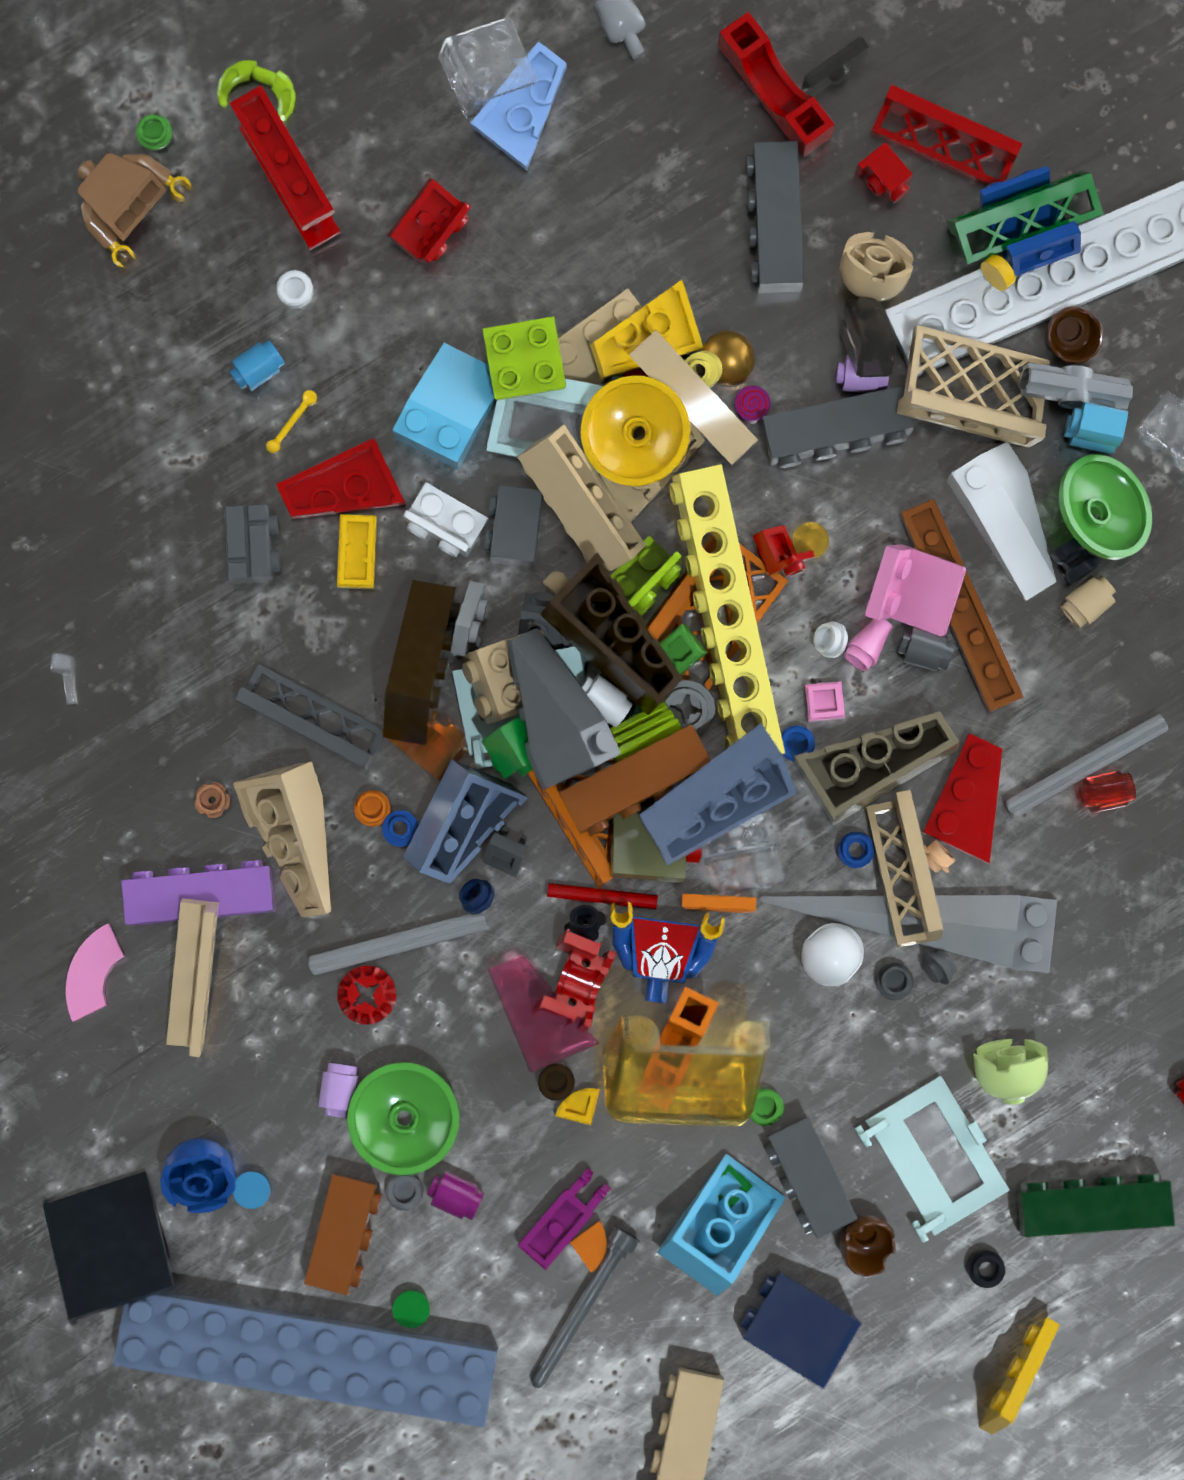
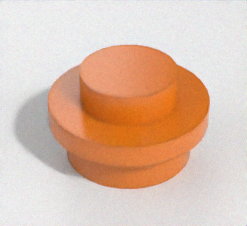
M369 790L360 794L356 799L354 813L363 825L377 827L382 825L385 818L391 813V805L383 793Z

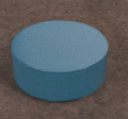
M249 1171L241 1174L236 1179L233 1196L240 1206L247 1209H255L268 1201L271 1194V1184L264 1174L257 1171Z

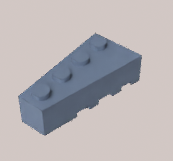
M760 723L639 816L647 834L668 866L795 795L796 790L782 753L763 724Z

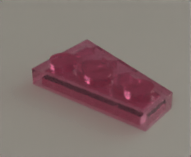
M524 955L488 970L530 1073L600 1044L587 1030L584 1032L577 1030L579 1024L577 1020L566 1026V1019L546 1011L539 1010L532 1014L536 1001L544 995L552 998L554 992Z

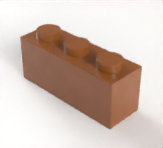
M339 1173L332 1174L304 1285L347 1296L351 1292L352 1287L359 1288L364 1269L363 1266L358 1265L361 1250L368 1252L373 1230L367 1229L371 1214H378L382 1200V1193L376 1192L378 1183Z

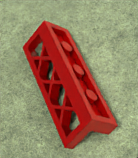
M892 84L871 130V134L987 186L995 182L1006 181L1023 143ZM888 111L903 117L907 129L894 133L881 126ZM911 121L918 125L912 126ZM928 128L936 133L939 143L925 147L919 144L915 132ZM910 135L911 140L903 136ZM943 136L950 138V140L945 141ZM957 143L966 145L972 158L958 162L951 158L948 147ZM942 149L943 154L938 153V152H936V151ZM976 150L983 154L978 156ZM994 158L1006 164L999 179H996L984 173L980 161ZM975 164L976 169L970 167L969 165Z

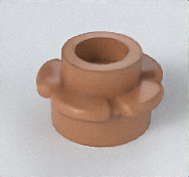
M216 782L211 783V785L203 784L195 793L196 800L194 805L196 810L202 815L206 814L208 818L222 816L223 811L227 810L231 803L230 795L225 792L226 788ZM215 797V803H209V798Z

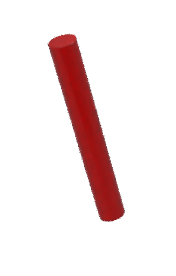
M555 883L548 884L547 897L610 905L615 903V905L628 906V902H630L632 907L655 910L657 909L658 895Z

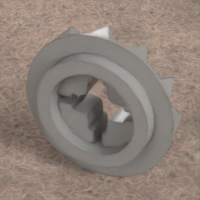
M692 679L682 680L662 701L665 702L668 710L672 711L674 717L679 720L682 729L692 724L697 735L706 731L715 717L714 696L711 695L705 684H700ZM687 694H690L691 705L697 707L698 710L691 711L687 722H684L683 710L677 708L676 704H682Z

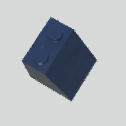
M778 1270L775 1277L768 1275L762 1284L758 1294L763 1298L756 1310L750 1307L739 1325V1327L744 1329L741 1336L750 1344L824 1390L862 1323L856 1316Z

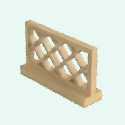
M917 325L913 328L904 396L898 401L897 414L1030 448L1045 439L1046 424H1042L1045 399L1025 396L1033 408L1032 417L1021 416L1013 403L1023 396L1020 393L1010 400L999 381L1010 374L1019 387V376L1021 374L1018 368L1027 363L1049 366L1050 360ZM922 338L933 340L941 354L929 360L921 348ZM957 347L966 349L974 360V363L965 369H962L951 352ZM990 356L999 358L1007 369V372L998 378L994 376L984 361ZM942 357L946 359L956 374L945 382L932 365ZM975 366H978L989 383L978 391L966 375V372ZM924 369L936 385V388L930 392L916 388L917 374ZM958 378L970 396L965 400L955 399L947 385ZM992 387L1003 405L998 409L989 408L980 394Z

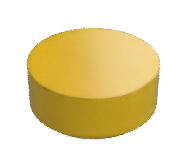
M992 254L981 263L983 275L997 290L1003 292L1015 283V273L1012 267L1001 256Z

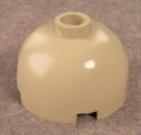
M873 232L855 234L847 240L840 260L839 268L844 285L849 291L864 301L881 302L891 300L904 290L913 270L912 262L914 258L912 253L904 244L886 235L883 241L874 239Z

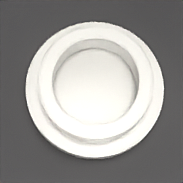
M827 622L816 629L813 638L814 646L824 657L836 658L845 650L848 634L846 628L841 623Z

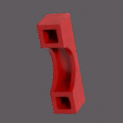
M749 11L719 32V49L790 141L798 142V152L802 158L832 138L835 127L834 122L814 96L804 93L789 77L779 62L769 37Z

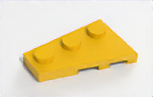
M680 280L590 344L601 379L639 369V365L629 354L655 330L680 356L703 349L683 280Z
M1046 1317L1036 1325L1032 1323L1028 1327L1022 1339V1343L1025 1345L1019 1356L1016 1355L1010 1363L1006 1372L1007 1377L994 1396L990 1408L979 1426L980 1429L993 1435L1014 1422L1060 1324Z

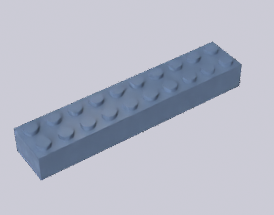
M162 1292L123 1305L113 1365L485 1428L499 1347Z

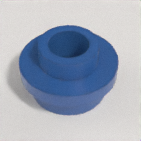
M397 810L385 818L382 825L383 836L393 846L406 847L410 844L419 824L411 813ZM397 822L406 823L407 831L405 834L397 835L394 833L393 828Z
M850 832L842 837L837 851L843 864L850 868H862L870 863L875 849L868 835L862 832ZM857 843L862 847L861 856L853 857L849 853L851 844Z

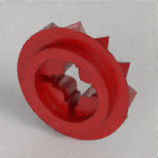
M359 966L347 972L338 986L337 1001L343 1014L350 1020L364 1025L375 1024L385 1019L394 1008L396 988L391 977L382 969L374 966ZM357 982L367 989L377 984L380 985L373 994L375 1003L378 1006L377 1008L366 1001L354 1006V1003L358 1001L357 998L360 996L356 986Z

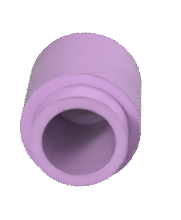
M846 355L845 362H838L836 383L842 384V391L871 393L885 390L888 387L889 362H881V358Z
M328 1063L327 1072L323 1071L318 1107L325 1108L324 1115L340 1118L347 1117L351 1098L359 1085L360 1076H356L358 1067Z

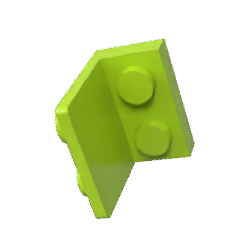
M554 316L482 328L495 400H505L566 388Z
M650 536L644 540L646 546L632 560L618 567L611 575L612 579H616L624 590L622 594L634 611L637 610L641 617L656 602L655 598L657 595L655 593L661 587L668 590L681 576L680 572L682 570V555L676 551L671 556Z

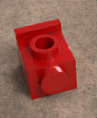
M886 142L859 162L855 171L858 179L865 175L867 178L865 182L871 192L877 197L882 195L887 202L891 200L893 203H896L910 191L908 185H910L913 174Z

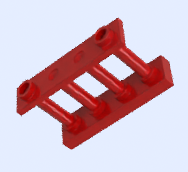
M262 85L231 101L229 104L241 124L239 129L309 250L340 234L341 231L331 216L335 214L333 207Z

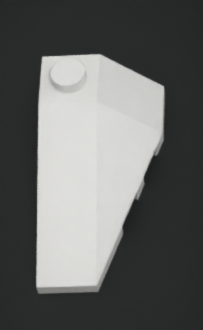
M1006 442L979 455L952 472L946 482L1025 602L1056 583L1028 472L1009 443Z

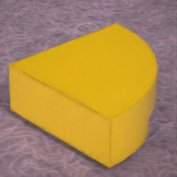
M585 1088L573 1092L562 1101L555 1116L591 1125L600 1089Z

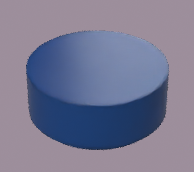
M795 725L788 727L781 734L785 753L782 755L789 762L794 763V756L805 752L810 753L815 749L813 734L803 726Z

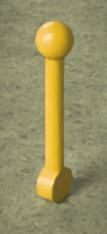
M308 390L303 393V402L275 439L267 442L266 449L268 452L277 453L279 451L281 441L308 406L316 403L317 396L314 391Z

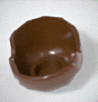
M1081 306L1064 307L1052 315L1046 327L1047 344L1052 352L1064 362L1085 363L1097 355L1103 344L1101 322L1086 308Z
M869 1215L861 1216L849 1223L840 1236V1252L845 1264L856 1275L869 1277L881 1274L885 1271V1262L888 1256L896 1252L894 1231L884 1219Z

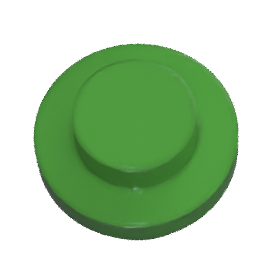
M151 114L140 120L136 128V135L144 148L157 151L165 148L170 143L173 131L165 117Z

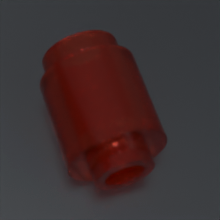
M1119 770L1084 778L1083 786L1078 788L1082 807H1088L1092 814L1125 807L1128 805V802L1136 799V789L1131 774L1129 772L1121 773Z

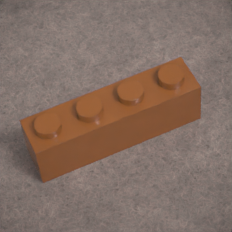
M691 724L559 793L579 834L588 832L591 837L609 828L608 820L618 815H621L623 820L643 810L640 805L641 803L651 798H654L656 802L672 791L674 786L684 782L709 763L711 759Z

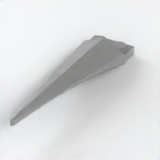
M1021 895L936 896L943 926L942 937L940 940L919 944L1009 969L1049 974L1058 900ZM763 896L760 898L766 904L895 937L886 896ZM912 896L896 897L908 903ZM916 900V901L914 902V904L912 905V907H914L915 909H917V910L919 911L918 904H917V900ZM896 905L898 914L900 915L903 911V908ZM908 912L901 922L903 936L923 933L922 921Z

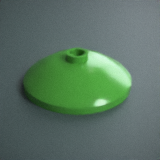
M1099 454L1084 456L1066 469L1059 486V505L1064 522L1073 537L1089 552L1105 559H1124L1138 552L1150 536L1152 510L1147 493L1136 475L1120 461Z
M414 1063L389 1064L370 1073L356 1088L348 1108V1131L357 1152L367 1163L376 1169L394 1175L417 1174L430 1169L440 1162L453 1146L459 1129V1108L450 1086L433 1070ZM402 1111H408L412 1115V1121L409 1125H402L399 1122L398 1116Z

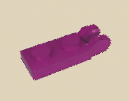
M589 1168L581 1174L569 1190L565 1189L517 1245L544 1270L551 1265L593 1216V1210L611 1190L605 1183L594 1192L593 1197L586 1205L582 1203L575 1195L592 1179L594 1173Z

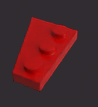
M374 438L276 484L292 519L406 505Z
M969 733L922 831L923 834L986 864H990L1002 748Z

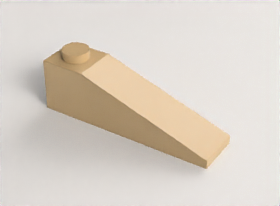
M312 761L287 765L234 782L233 785L243 816L249 827L253 828L256 826L266 844L261 848L267 858L273 856L282 871L280 881L301 917L323 915L331 912L323 795Z

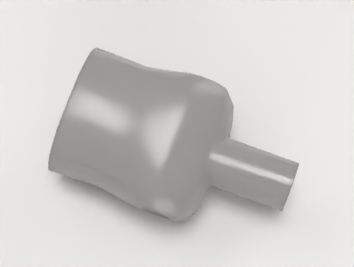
M598 0L594 4V8L601 19L608 40L612 43L624 41L632 59H637L644 55L645 51L636 34L644 29L645 21L633 1Z

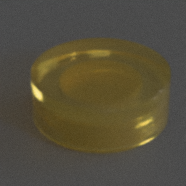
M808 522L796 529L792 543L797 554L813 550L815 557L811 560L820 558L827 550L829 536L821 525Z

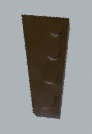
M597 552L549 602L540 615L649 716L683 678L659 642L651 637L643 625L645 621L637 610L634 611L622 594L624 590L616 579H612L604 567L605 562Z
M412 580L385 691L383 738L421 745L427 744L433 710L438 709L442 687H438L439 681L445 680L448 659L444 658L445 652H451L454 631L450 630L451 624H456L461 608V603L455 602L456 587Z

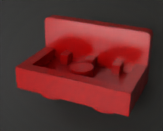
M428 179L386 236L418 263L435 262L445 252L447 248L445 242L450 235L459 232L468 221L469 217L466 214L471 209V206L467 202H460L434 179Z

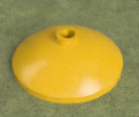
M626 376L613 380L603 386L589 401L581 421V442L591 465L605 478L625 486H646L670 475L683 460L690 442V419L684 403L666 384L646 376ZM638 427H643L646 432L645 437L641 440H636L633 435L634 430Z

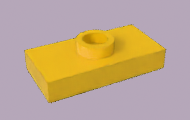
M340 514L337 588L374 590L377 516Z

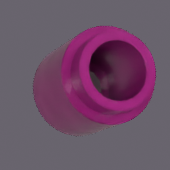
M445 1171L443 1178L435 1175L426 1195L433 1198L430 1203L431 1206L461 1220L463 1217L472 1220L484 1193L476 1190L477 1185Z

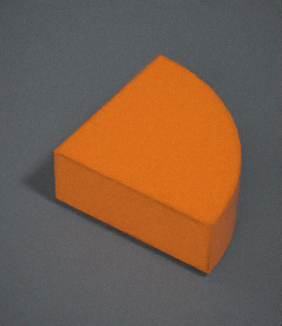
M600 1220L570 1241V1244L591 1273L600 1265L606 1252L607 1238Z

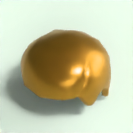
M720 331L711 335L703 345L701 351H710L717 355L721 361L722 375L716 384L726 386L744 382L754 370V349L749 340L736 331Z

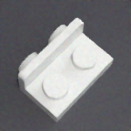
M427 482L424 484L410 510H406L403 514L404 521L408 523L406 528L408 531L424 540L427 535L440 542L437 547L453 557H457L459 553L468 557L489 521L488 517Z

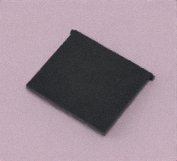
M146 1171L50 1202V1200L43 1201L44 1214L70 1325H76L77 1320L175 1288Z

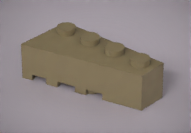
M938 711L896 724L894 727L861 735V737L843 743H834L817 751L794 756V764L834 826L957 752L959 740L941 712Z

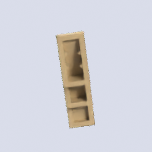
M657 330L629 354L650 378L666 384L680 397L686 407L690 421L731 465L758 441L751 431Z

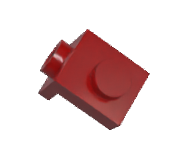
M785 525L765 529L753 535L758 553L765 564L769 576L784 572L786 577L795 575L805 570L804 563L815 557L813 550L796 553Z

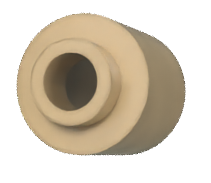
M1091 575L1065 598L1066 602L1060 608L1068 619L1080 629L1085 624L1090 625L1115 603L1112 595L1116 590L1103 576L1097 579Z

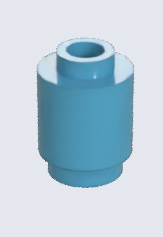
M267 340L263 344L258 342L233 359L231 363L234 368L229 373L240 389L247 386L253 391L280 372L278 368L283 366L285 362L273 344Z

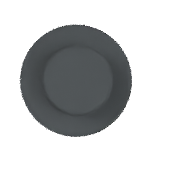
M941 949L935 952L930 951L924 955L925 965H923V969L926 975L935 983L949 984L953 980L952 976L957 973L956 965L950 956Z
M891 963L879 971L876 984L879 992L884 997L890 1000H900L909 995L913 988L914 979L911 971L906 966L899 963Z

